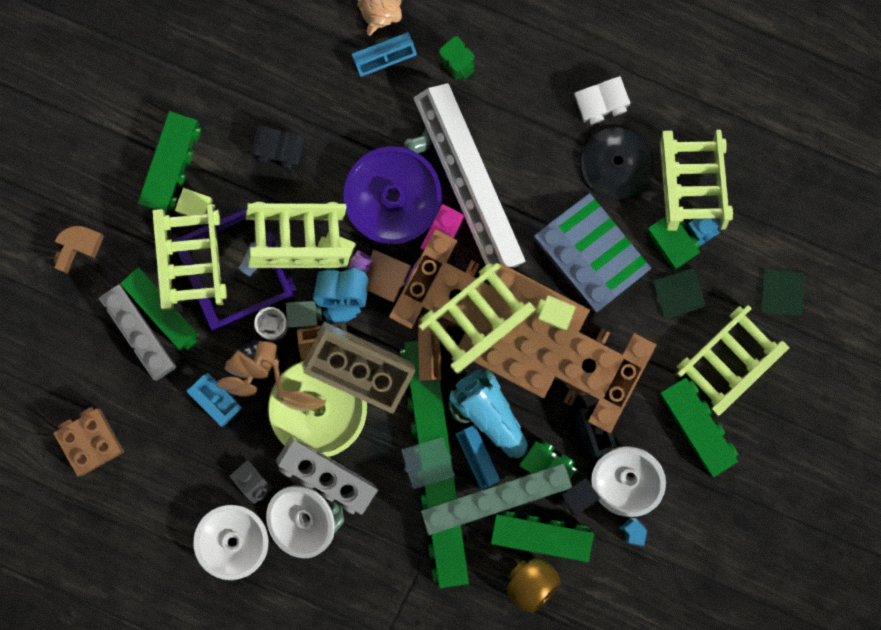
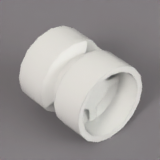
M264 308L256 315V331L266 340H280L288 331L287 317L277 308Z

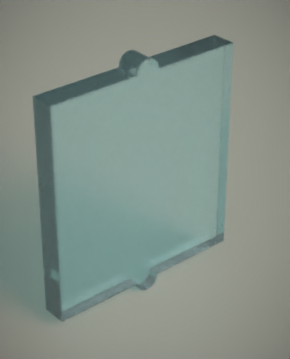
M443 437L402 449L406 464L405 471L409 474L413 489L455 477L450 463L451 455L447 453Z

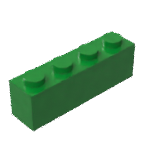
M169 111L138 202L141 207L150 210L163 209L166 215H169L171 210H175L178 202V197H176L178 187H183L186 174L183 173L186 164L190 165L194 151L191 150L193 142H198L202 128H199L200 124L197 120Z
M684 378L659 393V396L709 476L715 477L738 462L736 456L739 454L733 444H727L723 438L725 431L720 423L713 422L710 417L712 411L706 401L701 402L698 398L697 393H699V390L695 383Z
M502 511L501 515L496 514L491 544L589 562L594 536L593 532H588L589 527L575 524L574 529L564 527L565 522L550 520V524L540 523L541 518L526 515L525 520L516 518V513Z

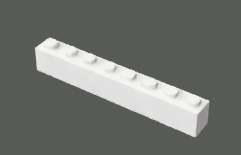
M449 84L426 89L414 97L415 103L485 264L491 263L494 266L498 263L500 266L503 264L512 269L526 262Z

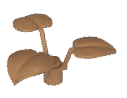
M265 341L257 343L254 361L237 351L225 365L226 371L236 376L247 378L246 380L242 381L236 377H227L216 383L217 388L231 394L244 397L253 396L256 394L257 388L250 384L254 377H267L268 371L273 367L278 395L281 397L280 403L298 411H311L320 408L326 403V399L320 400L303 392H283L278 369L279 361L275 360L277 346Z

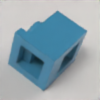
M715 218L694 219L686 226L689 233L697 239L700 246L720 233L717 229L720 225Z

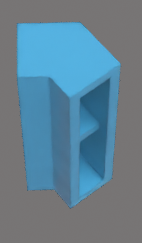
M405 33L352 54V57L361 77L414 57L417 53L409 33Z
M473 425L456 433L480 489L482 490L500 482L476 426Z
M630 518L620 527L625 533L623 541L644 546L647 530L636 518Z

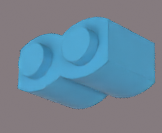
M327 268L317 273L313 299L321 307H365L369 278L365 272L357 268H351L349 271L342 272L334 268Z

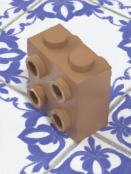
M92 407L79 414L81 418L72 422L70 419L57 426L59 430L54 433L77 476H83L124 453L101 409L93 410Z

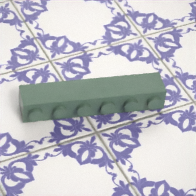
M560 464L422 510L421 512L428 533L431 535L572 488L565 465Z

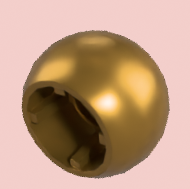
M535 558L528 564L522 561L512 570L508 576L511 582L507 586V593L514 605L523 611L533 613L551 597L561 582L557 571L552 565L544 560Z

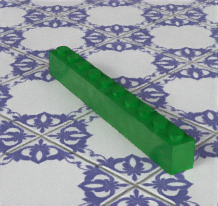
M418 341L404 343L405 348L400 349L401 357L413 362L415 373L407 388L411 387L412 397H408L407 400L409 412H414L415 421L411 422L412 435L418 436L419 446H414L416 461L421 460L422 470L418 471L419 484L425 485L426 495H421L423 510L455 500L457 497L440 380L419 381ZM461 525L432 534L433 544H428L430 559L435 558L436 568L432 569L434 583H439V588L469 584Z

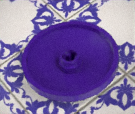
M383 147L364 155L350 170L344 186V204H346V212L350 221L362 235L381 244L399 245L419 238L432 226L441 206V185L434 168L418 153L402 147Z

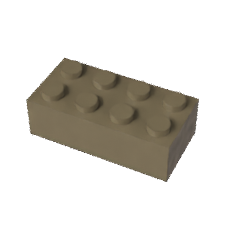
M326 322L323 323L302 364L304 374L392 414L415 373L413 362Z

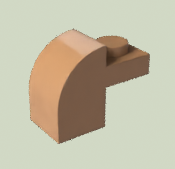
M82 226L65 229L55 240L63 248L62 250L59 249L54 257L53 262L56 263L54 268L68 274L76 252L95 258L104 236Z

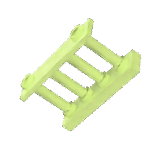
M716 130L713 141L677 142V140H673V131L662 132L660 151L667 231L677 230L679 223L683 222V219L720 218L721 229H726L729 220L733 219V208L728 206L723 154L726 153L727 145L726 139H722L721 130ZM714 151L715 164H679V162H675V154L678 152ZM716 173L717 186L681 187V184H677V177L680 174ZM682 196H718L719 208L683 209V207H679L678 199H681Z
M255 202L248 204L246 220H255L256 247H250L248 268H347L350 259V248H342L340 246L338 220L344 219L346 204H338L336 202H329L327 204H265L264 202ZM265 220H279L281 247L266 246ZM289 220H304L306 247L293 248L291 246ZM314 220H328L329 248H318L315 246Z
M212 204L207 205L208 214L170 217L165 214L163 209L152 210L161 309L164 311L174 310V304L181 300L215 297L217 305H223V299H227L226 285L221 284L216 232V225H220L219 211H215ZM209 224L210 238L177 242L168 240L167 230H171V227ZM211 248L212 263L184 266L170 264L169 255L173 254V252ZM213 273L214 287L181 291L172 289L171 279H175V276Z
M491 263L486 265L479 271L481 276L436 313L431 310L420 319L422 324L419 328L424 331L427 327H430L453 356L452 360L454 361L451 367L457 374L536 310L530 302L526 305L522 302L519 303L495 273L501 267L498 263L494 266ZM487 279L512 309L510 312L513 315L506 321L497 316L476 290ZM467 295L492 324L491 328L493 331L486 337L476 330L456 305ZM447 311L451 313L473 342L471 343L474 347L468 352H465L464 349L460 350L438 323L437 319Z
M749 305L743 309L739 306L729 316L732 320L691 360L686 357L677 366L679 371L675 375L678 378L686 373L712 400L713 406L710 409L716 417L720 416L789 349L784 341L778 344L771 342L747 318L746 314L752 309ZM737 322L765 349L763 352L766 355L760 361L757 358L754 360L728 333ZM720 339L747 366L746 369L749 372L744 377L736 376L711 350ZM702 356L730 383L728 386L731 389L725 395L722 392L718 393L693 367Z

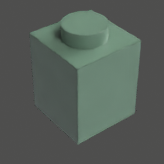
M315 301L286 303L287 327L289 329L318 326V321H322L321 306L317 307Z

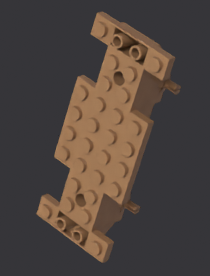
M435 229L389 318L412 329L422 309L427 312L432 310L436 313L450 301L449 295L452 291L458 290L462 292L476 280L474 276L480 265L476 263L473 271H471L475 264L471 260L466 272L449 265L447 261L458 241ZM501 264L496 275L519 303L522 302L526 305L530 302L537 310L540 300L546 301L547 296H551L576 306L566 332L538 321L540 315L535 313V310L473 362L543 399L554 379L564 383L570 390L563 403L567 404L572 396L568 404L572 407L578 394L587 395L598 401L588 422L611 433L656 344L634 333L623 355L604 346L610 334L608 331H606L603 339H601L605 332L601 328L596 340L579 333L590 311L589 309ZM483 282L476 288L500 319L503 318L506 321L513 315L510 312L512 310L492 284L488 285ZM468 295L464 297L462 302L456 304L480 334H484L486 337L493 331L491 328L492 324ZM449 311L440 317V325L445 331L448 326L457 327L464 331ZM466 332L458 347L460 350L464 349L465 352H468L474 346L471 343L473 342ZM586 359L592 360L595 363L594 372H584L582 362Z

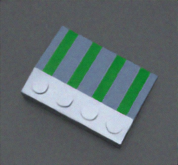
M590 193L552 221L533 238L594 314L652 269Z

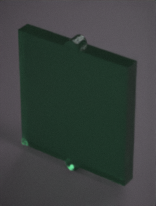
M694 268L653 281L658 296L656 301L660 303L665 319L706 307L701 292L702 285L698 283Z
M786 269L782 271L764 270L761 312L778 314L780 317L783 315L802 316L805 273L788 272Z

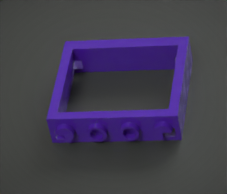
M247 209L221 219L220 225H216V232H221L246 221ZM209 225L177 238L173 242L205 239L210 236ZM265 230L266 244L270 247L276 246L277 243L272 232L267 233ZM189 250L178 251L183 265L195 264ZM274 268L284 290L283 293L219 320L210 298L198 299L213 332L257 314L264 308L273 307L293 298L294 294L292 291L296 290L291 276L286 278L283 271L284 268ZM200 274L188 275L194 289L205 288Z

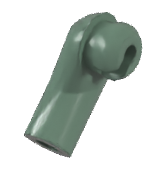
M426 126L422 136L407 139L404 143V148L416 153L427 151L431 146L432 140Z
M330 501L327 504L334 517L335 534L344 523V515L341 505L338 502Z

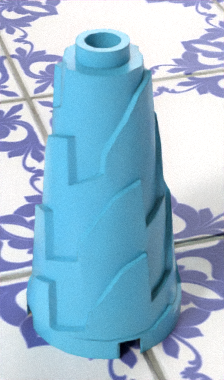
M479 369L462 378L455 385L458 392L455 394L453 390L451 391L450 400L453 405L510 458H520L525 455L528 442L520 430L521 426L511 412L510 406L502 394L501 387L493 373L486 369L484 374Z

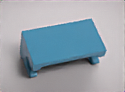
M209 373L204 374L187 392L221 427H224L242 407L225 390L216 387L217 382Z

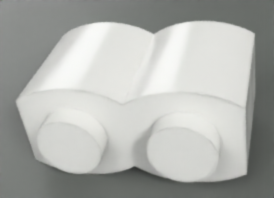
M621 77L610 79L574 93L583 122L589 121L591 125L603 121V116L612 113L613 116L625 113L627 111L626 107L630 106Z

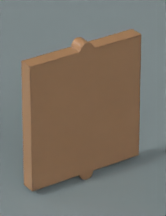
M373 250L371 255L373 259L372 269L366 273L369 278L368 291L395 303L402 287L406 286L404 282L412 266Z

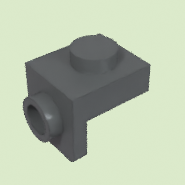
M249 460L230 475V478L242 493L254 504L264 499L268 492L272 490V486L262 477Z

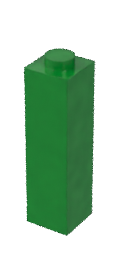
M138 267L120 283L179 350L182 351L184 348L189 350L198 342L196 337L200 334L175 306L174 310L164 311L161 309L160 290L142 269Z

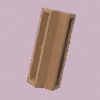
M419 318V381L441 380L440 340L430 327H427L424 331L419 328L422 324L421 318Z

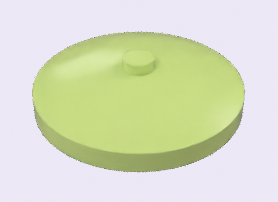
M304 361L299 362L288 368L280 376L283 392H303L320 400L326 399V403L320 408L311 411H298L288 408L280 403L281 397L278 395L275 382L268 401V417L271 427L277 438L284 445H286L292 435L328 457L333 456L348 448L361 433L367 415V402L304 374L302 367Z

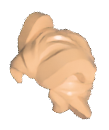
M358 0L357 6L361 10L363 19L369 24L367 28L368 35H371L378 28L390 25L391 22L397 23L401 20V0Z

